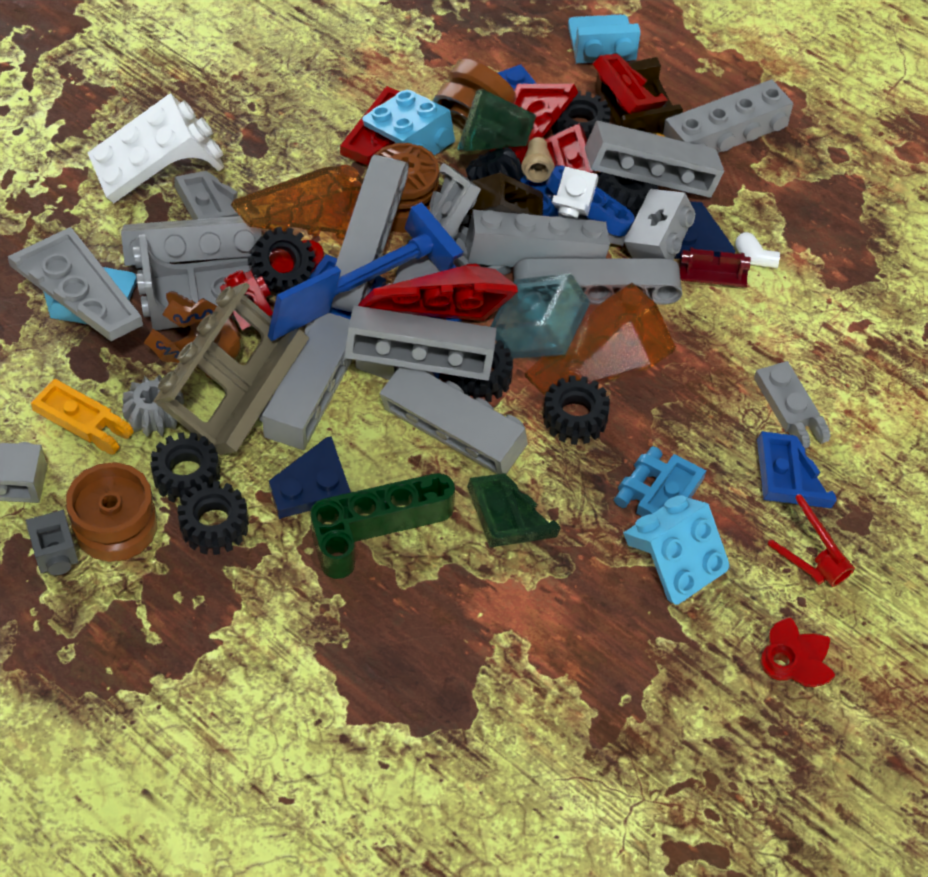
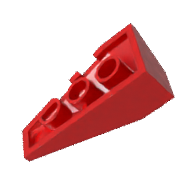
M467 264L375 288L358 306L419 316L485 321L518 293L516 284L495 268H485L479 264Z

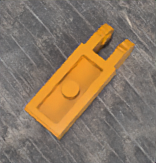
M53 379L31 402L34 412L89 443L92 441L100 450L110 455L115 454L120 446L113 437L101 431L105 426L114 434L124 439H128L134 433L133 427L124 419H121V417L113 414L110 408L57 379Z

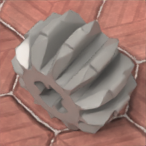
M160 374L155 380H149L144 375L143 383L131 382L130 391L123 392L122 412L124 419L130 423L134 432L143 430L146 437L153 431H157L163 436L165 428L176 430L177 420L153 402L160 392L158 389V384L162 380ZM180 390L175 399L183 405L184 396Z

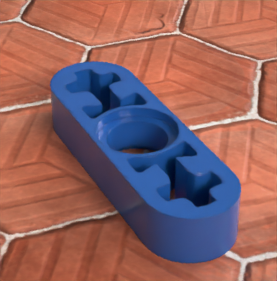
M556 166L547 181L549 190L557 195L565 166ZM596 186L589 214L586 217L590 220L606 222L607 231L612 235L625 236L635 220L633 213Z

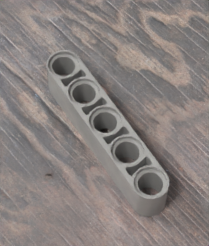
M379 155L372 156L335 265L341 270L340 277L382 257L406 184L408 162ZM375 278L349 291L337 294L333 298L331 308L352 313L353 305L358 306L371 292Z
M529 258L518 261L513 268L514 284L517 285L518 289L515 299L522 304L665 305L677 302L682 296L679 264L672 259ZM560 281L562 284H556L554 286L566 290L568 292V296H557L555 293L558 292L560 295H564V292L552 288L548 285L547 282ZM546 283L547 286L538 287L551 291L554 297L552 299L542 297L540 294L550 296V294L538 290L533 284Z

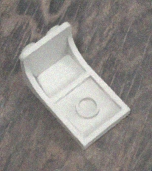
M171 93L88 152L104 194L112 203L117 202L167 165L180 159L199 158L209 162L217 171L224 168L220 159L223 156V152L218 144L210 138L213 131L203 118L198 120L190 105L186 101L180 103Z

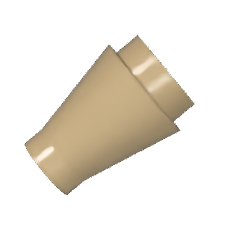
M537 137L531 139L528 143V149L522 162V172L530 181L541 183L550 177L555 166L547 148V142L543 138Z

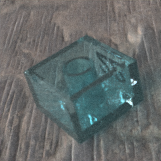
M571 273L515 279L513 283L517 285L518 293L500 307L490 326L497 328L495 341H502L504 349L507 347L510 349L513 359L565 355L591 302Z

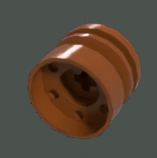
M395 143L383 147L374 155L408 162L406 184L390 230L398 233H408L404 228L411 207L422 202L430 210L432 194L434 191H438L439 164L433 153L422 146L411 143Z

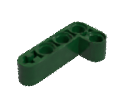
M435 473L317 501L310 511L312 538L324 574L330 578L342 579L353 572L355 567L354 542L434 524L450 518L454 511L455 484L453 480L445 474ZM368 513L370 515L362 516L360 514ZM325 522H333L332 524H323ZM334 553H343V555H340V556H334V555H331V554H334Z

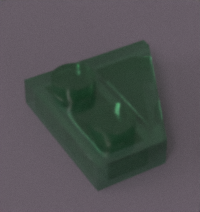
M484 89L477 90L457 150L465 152L527 146L536 115Z
M505 473L470 478L467 488L489 547L550 539L558 536L560 531L559 524L555 520L549 523L536 511L538 504L527 494L522 493L518 489L517 484Z

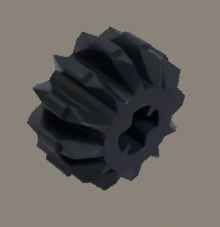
M511 148L489 150L487 153L479 155L477 159L472 160L465 170L468 176L467 179L470 181L500 172L518 181L524 175L522 164Z

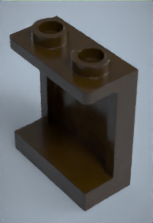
M657 57L628 62V64L647 80L643 87L654 97H658L662 93L668 99L661 108L629 114L619 106L616 100L617 97L609 86L600 80L599 73H597L595 92L601 96V102L605 100L608 103V108L610 107L611 124L655 135L657 133L663 135L665 120L683 113V108L680 104L672 105L659 80L661 64Z

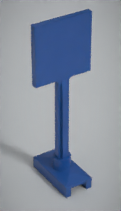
M421 202L411 207L404 229L413 238L409 240L407 245L341 277V270L338 266H335L277 294L268 337L273 341L329 313L333 298L337 294L349 291L414 258L420 259L427 255L441 272L456 268L453 261L461 257L464 251Z

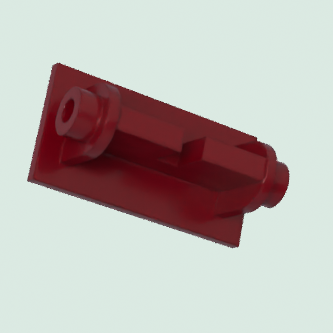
M690 247L689 250H682L680 255L681 281L747 288L751 257H746L745 253L721 252L720 257H715L714 251Z

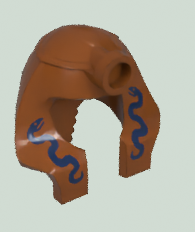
M170 291L166 293V299L169 304L162 315L179 327L186 328L190 325V333L182 340L172 342L153 329L144 344L150 347L162 362L179 363L180 361L177 359L179 353L188 343H193L199 334L196 330L199 323L207 315L212 314L217 306L204 298L195 303L193 300H189L175 291ZM229 317L213 342L236 360L241 350V334L233 319Z

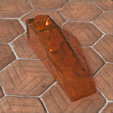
M351 165L323 167L234 199L231 206L249 227L268 230L282 227L284 232L288 227H296L307 230L308 235L319 236L321 231L336 233L337 239L344 240L364 180Z
M630 283L607 298L525 372V378L545 396L546 392H549V387L553 383L557 386L558 379L564 378L567 383L569 376L575 375L576 381H581V377L585 376L588 377L587 383L606 377L608 380L620 377V373L635 368L638 371L649 369L673 353L676 346L657 304L635 284Z

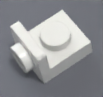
M565 166L557 196L554 195L552 199L554 207L559 209L558 214L577 219L579 214L588 216L599 179L598 175Z

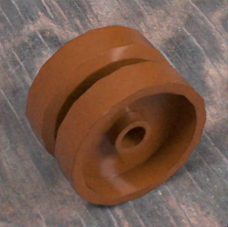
M460 59L448 76L450 82L443 83L433 101L450 109L452 124L464 132L482 139H491L502 123L501 116L507 115L516 101V93L503 77L489 67L474 60Z
M118 462L102 463L84 470L72 481L66 494V509L72 523L74 537L82 551L94 559L107 562L122 561L140 554L152 542L157 531V514L153 503L151 486L143 473L133 466Z

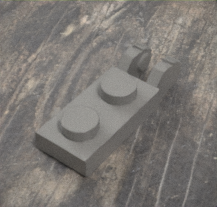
M788 361L756 370L755 381L785 432H788L789 435L797 436L804 448H808L811 443L805 426L810 428L818 442L825 443L830 440V431L823 416H820V413Z

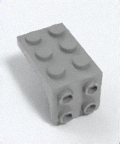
M146 234L138 235L140 246L133 247L136 268H143V270H137L138 274H136L139 295H147L141 297L143 317H151L152 328L155 330L179 327L162 315L169 304L166 299V293L175 291L189 300H193L195 303L204 298L218 306L215 301L221 293L220 286L225 284L224 279L236 271L243 270L246 273L252 268V265H248L249 257L226 258L188 264L167 263L152 255L147 245ZM232 315L231 318L236 320L235 316Z

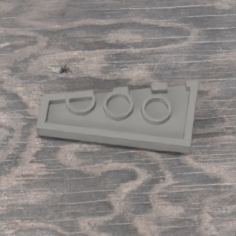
M71 227L8 256L10 267L108 340L113 341L143 326L141 315Z

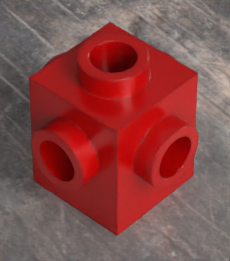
M239 270L224 279L225 284L220 286L221 292L228 286L235 287L248 283L250 287L244 295H249L248 298L268 316L273 314L271 306L266 299L272 294L262 276L255 279L251 270L246 273L243 270ZM233 311L230 317L232 315L235 316L242 330L252 326L236 311Z

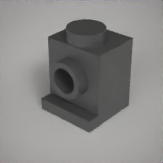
M64 509L26 520L40 573L48 572L51 575H62L71 569V565L79 563Z

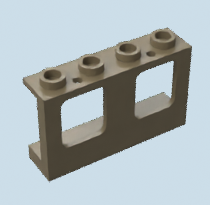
M248 283L235 287L228 286L218 295L215 301L218 306L212 314L207 315L199 323L196 329L199 334L193 343H188L181 350L177 357L180 362L174 371L168 372L158 384L160 392L153 400V402L191 433H197L199 439L202 436L206 437L209 444L213 443L218 455L237 452L309 339L306 334L297 329L271 341L268 337L272 318L244 295L250 287ZM233 311H236L261 334L260 343L245 365L239 364L213 342ZM196 366L217 382L225 391L224 398L207 422H203L175 399Z

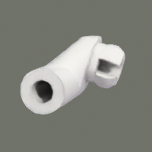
M743 232L736 238L735 246L738 252L745 253L746 257H751L750 265L778 268L780 252L764 250L756 237L749 232Z

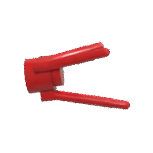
M798 494L795 498L826 546V549L814 560L818 565L815 569L774 540H769L768 546L809 574L818 585L826 580L831 587H835L845 581L854 572L855 567L838 549L830 534L818 520L804 497Z

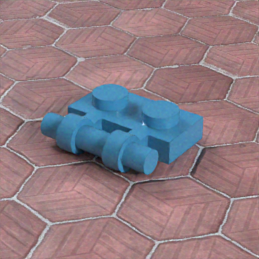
M652 446L646 454H641L634 464L635 470L631 476L625 477L618 486L619 493L614 498V502L619 507L626 508L631 500L637 499L641 501L638 504L637 514L642 517L653 514L665 506V502L672 497L681 495L692 498L704 480L706 470L675 454L672 455L666 464L660 461L663 455L662 451ZM653 476L657 478L651 487L644 484L647 477Z

